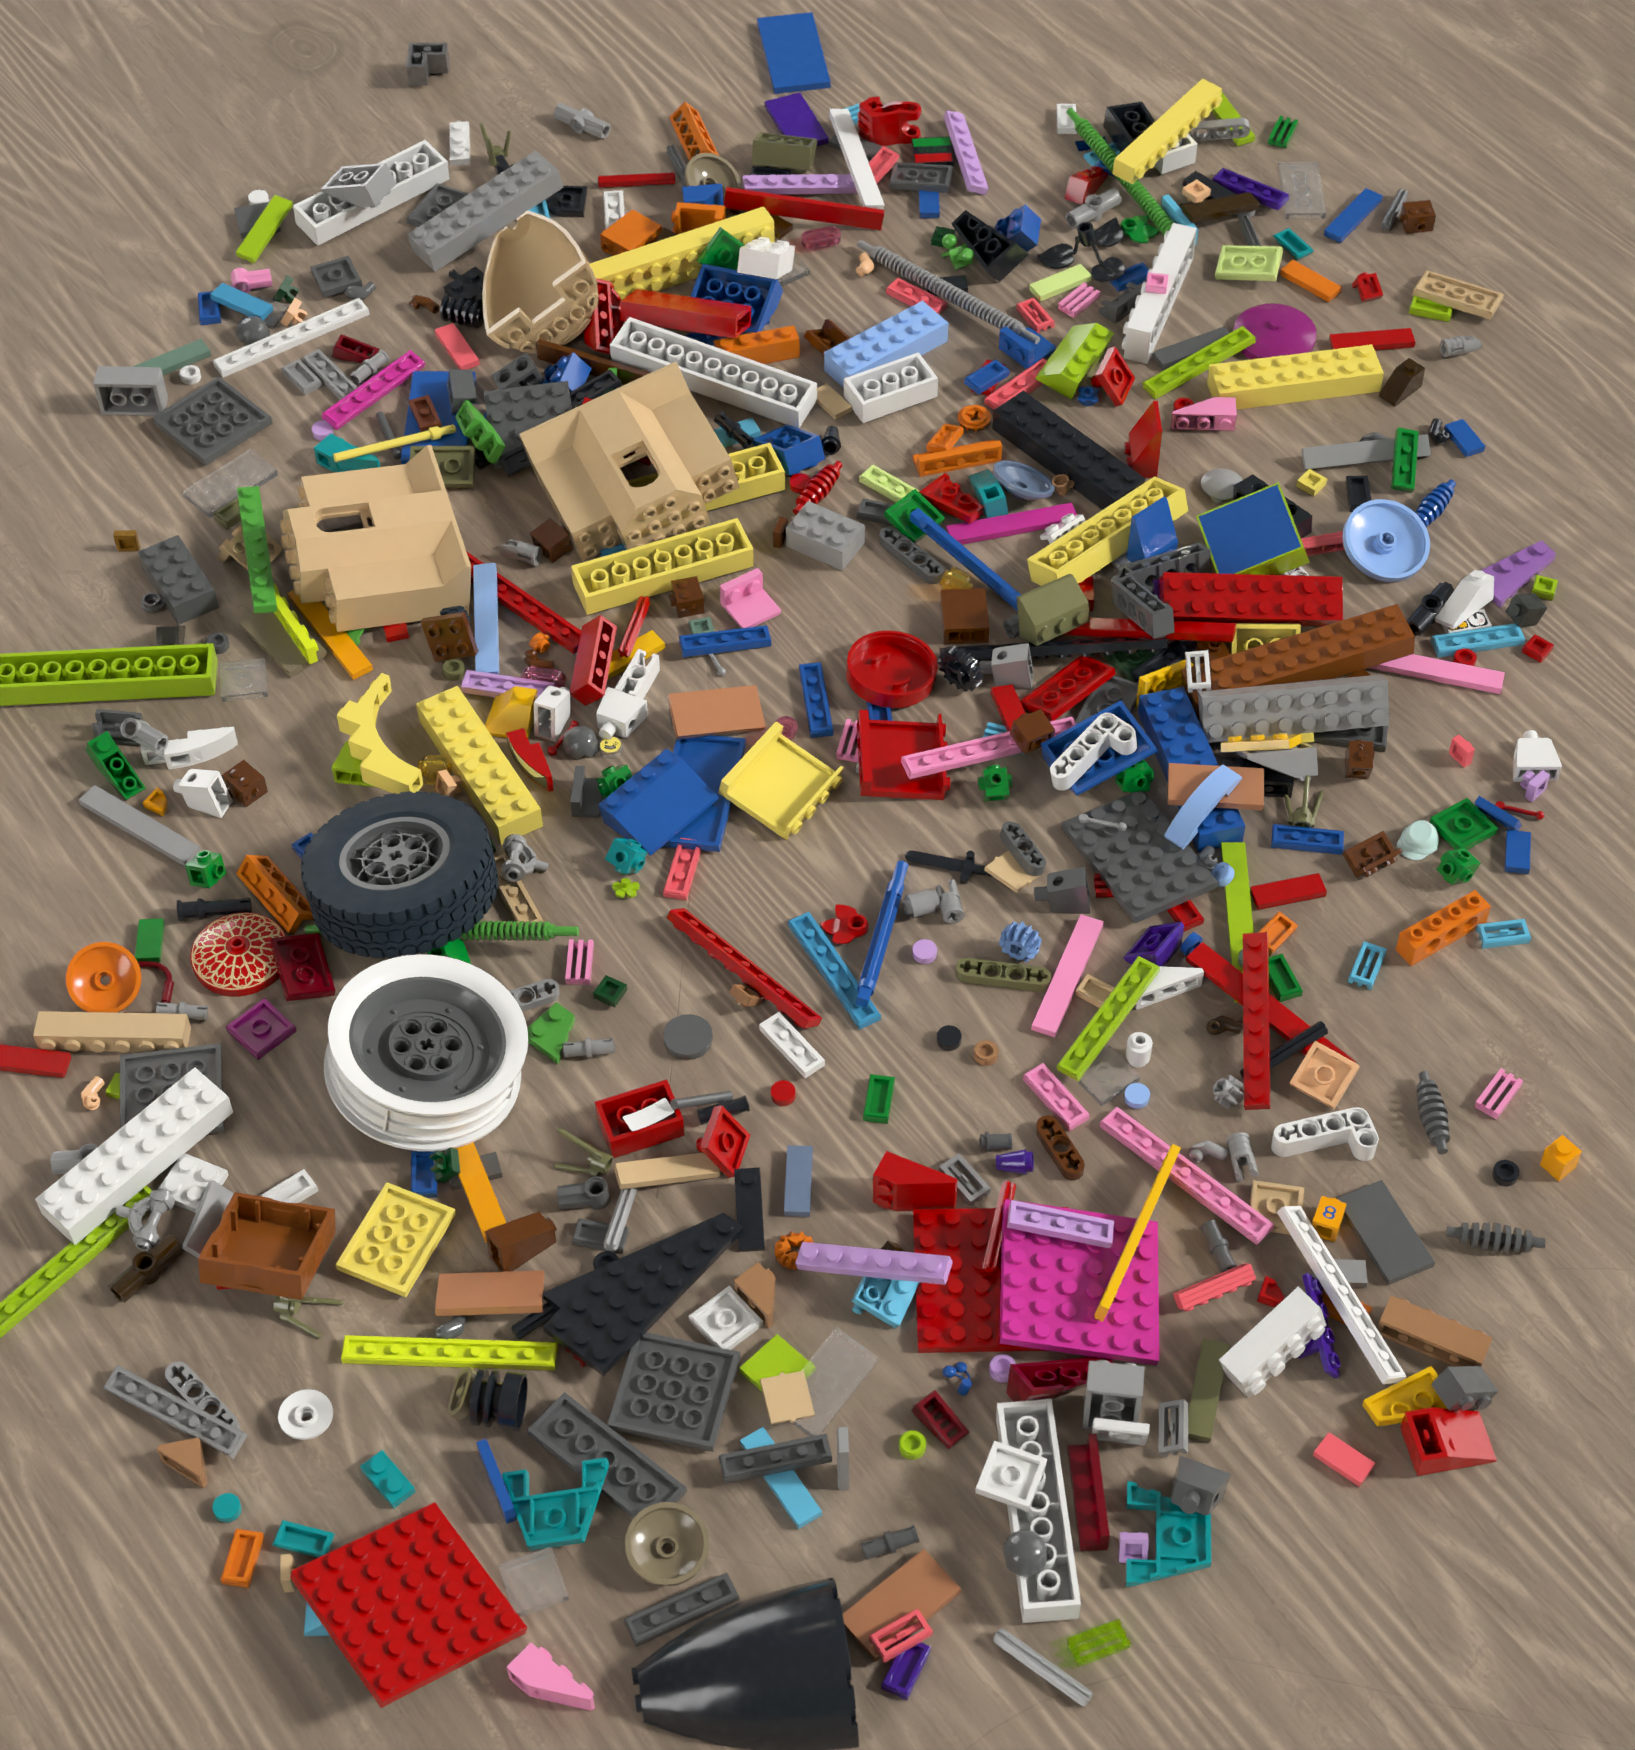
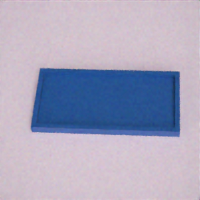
M812 12L757 18L758 30L774 94L831 88V81Z
M413 371L409 400L429 395L441 421V426L454 424L456 433L441 436L440 439L433 441L428 439L403 445L401 465L410 461L411 446H468L469 437L463 435L455 418L456 414H451L447 389L449 371ZM472 371V373H473V379H474V385H475V384H476V372H475V371ZM409 404L404 436L420 433Z
M703 736L676 739L673 753L683 759L717 794L719 799L662 847L677 848V845H682V848L695 850L696 847H699L703 851L720 852L732 802L719 794L721 780L744 756L746 738Z

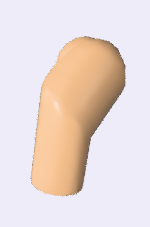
M866 252L860 254L859 259L861 263L856 268V272L860 277H864L865 274H869L874 269V264Z
M95 1076L81 1092L83 1106L88 1110H95L100 1105V1098H98L97 1093L104 1086L105 1082L98 1076Z

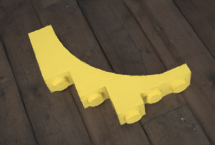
M381 673L376 680L372 681L367 692L360 696L357 703L349 700L338 711L339 731L350 735L348 745L351 756L362 760L360 771L363 782L390 793L400 794V792L410 791L415 793L423 786L421 769L404 762L394 755L383 743L376 730L379 707L392 692L390 676Z

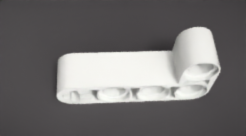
M1103 713L1098 716L1051 765L1050 773L1055 789L1061 791L1068 790L1109 747L1122 755H1129L1135 752L1137 749L1135 729L1114 714Z
M1354 1107L1278 1125L1273 1133L1271 1149L1277 1156L1287 1157L1348 1143L1355 1158L1361 1161H1369L1375 1155L1379 1138L1367 1111L1363 1108Z

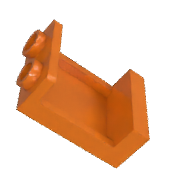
M677 202L676 210H672L671 222L675 223L672 232L679 235L726 219L725 206Z
M632 209L600 234L601 249L615 256L645 246L650 241L654 243L662 231V225Z

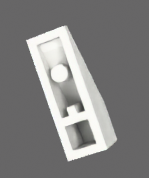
M1474 570L1463 578L1435 617V622L1454 629L1492 601L1494 597V576L1483 571Z
M1159 966L1160 972L1140 997L1134 1008L1138 1010L1201 987L1204 976L1203 969Z

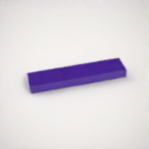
M1222 168L1212 178L1214 182L1235 194L1250 192L1260 204L1277 211L1289 200L1288 193L1225 168Z

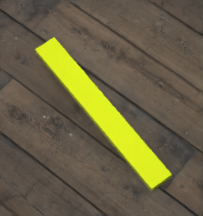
M345 1335L341 1361L344 1364L555 1371L558 1344L557 1342Z

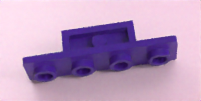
M1302 1274L1306 1294L1321 1308L1326 1326L1324 1327L1325 1331L1316 1340L1311 1339L1305 1345V1350L1297 1358L1300 1359L1320 1352L1324 1372L1335 1379L1339 1378L1341 1363L1334 1351L1333 1343L1335 1342V1337L1329 1328L1327 1320L1329 1318V1311L1323 1303L1321 1295L1324 1292L1323 1286L1318 1279L1310 1274Z

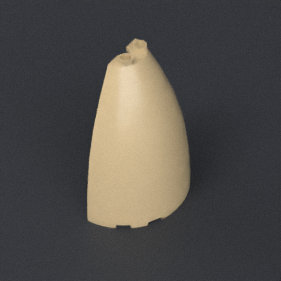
M527 210L517 218L518 223L515 227L510 228L506 226L495 234L484 274L482 291L483 316L487 336L494 342L507 349L510 347L523 353H536V343L539 339L563 346L575 339L591 321L590 317L597 307L598 287L596 277L586 256L569 232L556 221Z

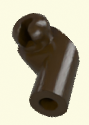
M1222 1015L1211 1019L1206 1025V1029L1211 1035H1218L1225 1031L1240 1034L1243 1027L1242 1022Z

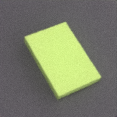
M1222 245L1215 278L1216 280L1276 281L1283 249L1280 246Z

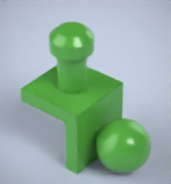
M946 234L943 237L942 244L949 250L941 254L942 258L949 255L955 270L973 263V251L967 248L966 244L955 247L957 238L953 234Z

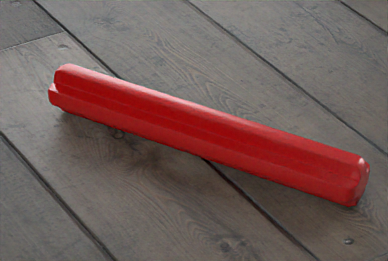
M674 172L598 176V186L600 188L670 185L676 182Z
M640 596L637 600L618 648L621 658H628L631 655L651 604L648 596Z
M1004 1181L1000 1188L982 1266L983 1270L990 1274H994L998 1270L1002 1253L1003 1203L1005 1199L1014 1200L1016 1191L1015 1183L1010 1181Z

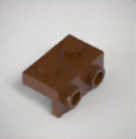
M825 319L822 329L806 330L804 338L810 342V345L819 350L823 357L824 352L850 339L830 319Z
M1381 831L1344 851L1342 854L1356 878L1363 874L1367 878L1378 872L1379 869L1377 867L1381 864L1387 867L1398 861L1396 856L1403 851L1401 848L1394 850L1385 832Z

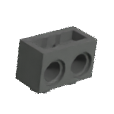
M527 352L492 374L498 389L538 385L544 381L536 364Z

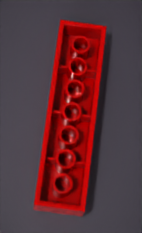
M1163 572L1159 578V600L1173 608L1174 621L1297 623L1301 626L1323 627L1343 620V577Z

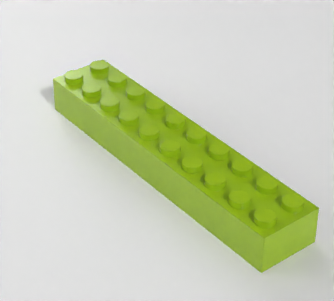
M213 643L0 654V706L215 695L218 660Z

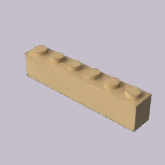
M39 1011L33 1037L38 1049L68 1050L70 1052L117 1051L120 1053L151 1052L188 1047L191 1026L187 1014Z

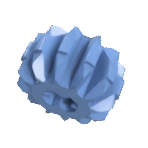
M1013 921L1003 929L999 945L1002 947L1003 953L1009 954V958L1013 957L1017 962L1021 959L1024 962H1028L1038 954L1042 939L1038 936L1039 932L1032 930L1031 926H1026L1024 922L1018 924Z

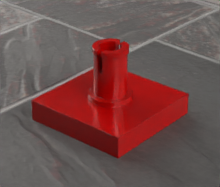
M1116 347L1108 348L1096 375H1093L1091 378L1092 386L1095 388L1103 387L1115 407L1123 405L1135 380L1133 373Z
M715 1106L705 1134L697 1139L696 1147L700 1153H704L728 1178L735 1177L734 1169H739L751 1135L723 1106Z

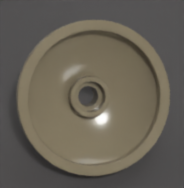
M698 154L688 162L685 168L687 186L722 183L723 197L725 196L726 187L741 189L740 178L734 167L727 160L716 154Z
M661 1502L650 1505L633 1518L627 1529L625 1537L626 1557L635 1573L649 1583L659 1586L682 1584L693 1578L706 1562L709 1552L707 1528L699 1515L687 1506L674 1502ZM669 1546L672 1548V1551L666 1554L662 1551V1548Z

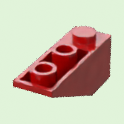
M1091 166L1088 169L1071 175L1064 199L1081 205L1084 204L1087 196L1094 195L1107 178L1108 173L1103 172V169L1100 167Z

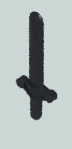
M913 850L905 853V859L909 862L961 872V884H967L973 873L992 877V875L984 871L986 866L975 864V853L971 850L966 853L965 860Z

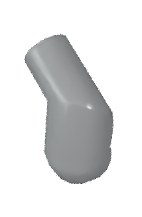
M1206 1140L1191 1146L1189 1149V1159L1194 1163H1199L1203 1157L1211 1155L1223 1161L1227 1156L1228 1149Z

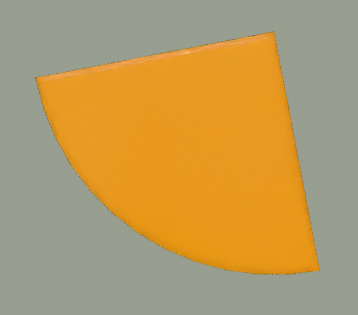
M156 787L143 801L144 808L163 817L168 806L164 792Z

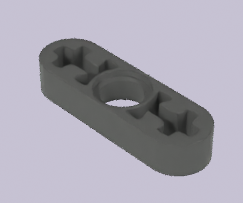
M1015 822L1004 823L1000 832L1002 842L1028 875H1042L1046 866V859L1019 824ZM1018 847H1024L1028 849V851L1018 849Z

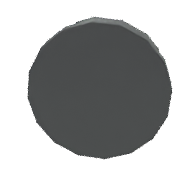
M686 1014L673 1018L666 1025L663 1032L664 1046L676 1058L682 1059L684 1057L688 1058V1060L699 1058L712 1045V1028L708 1021L697 1015Z

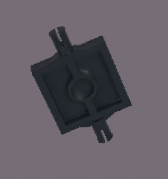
M476 266L462 275L456 272L455 269L450 270L448 275L453 281L443 287L444 292L450 298L456 297L457 302L460 298L464 299V305L467 300H471L472 306L475 302H479V307L483 305L484 273Z

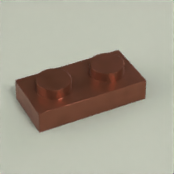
M429 395L408 400L409 407L420 432L428 431L429 428L435 426L442 427Z

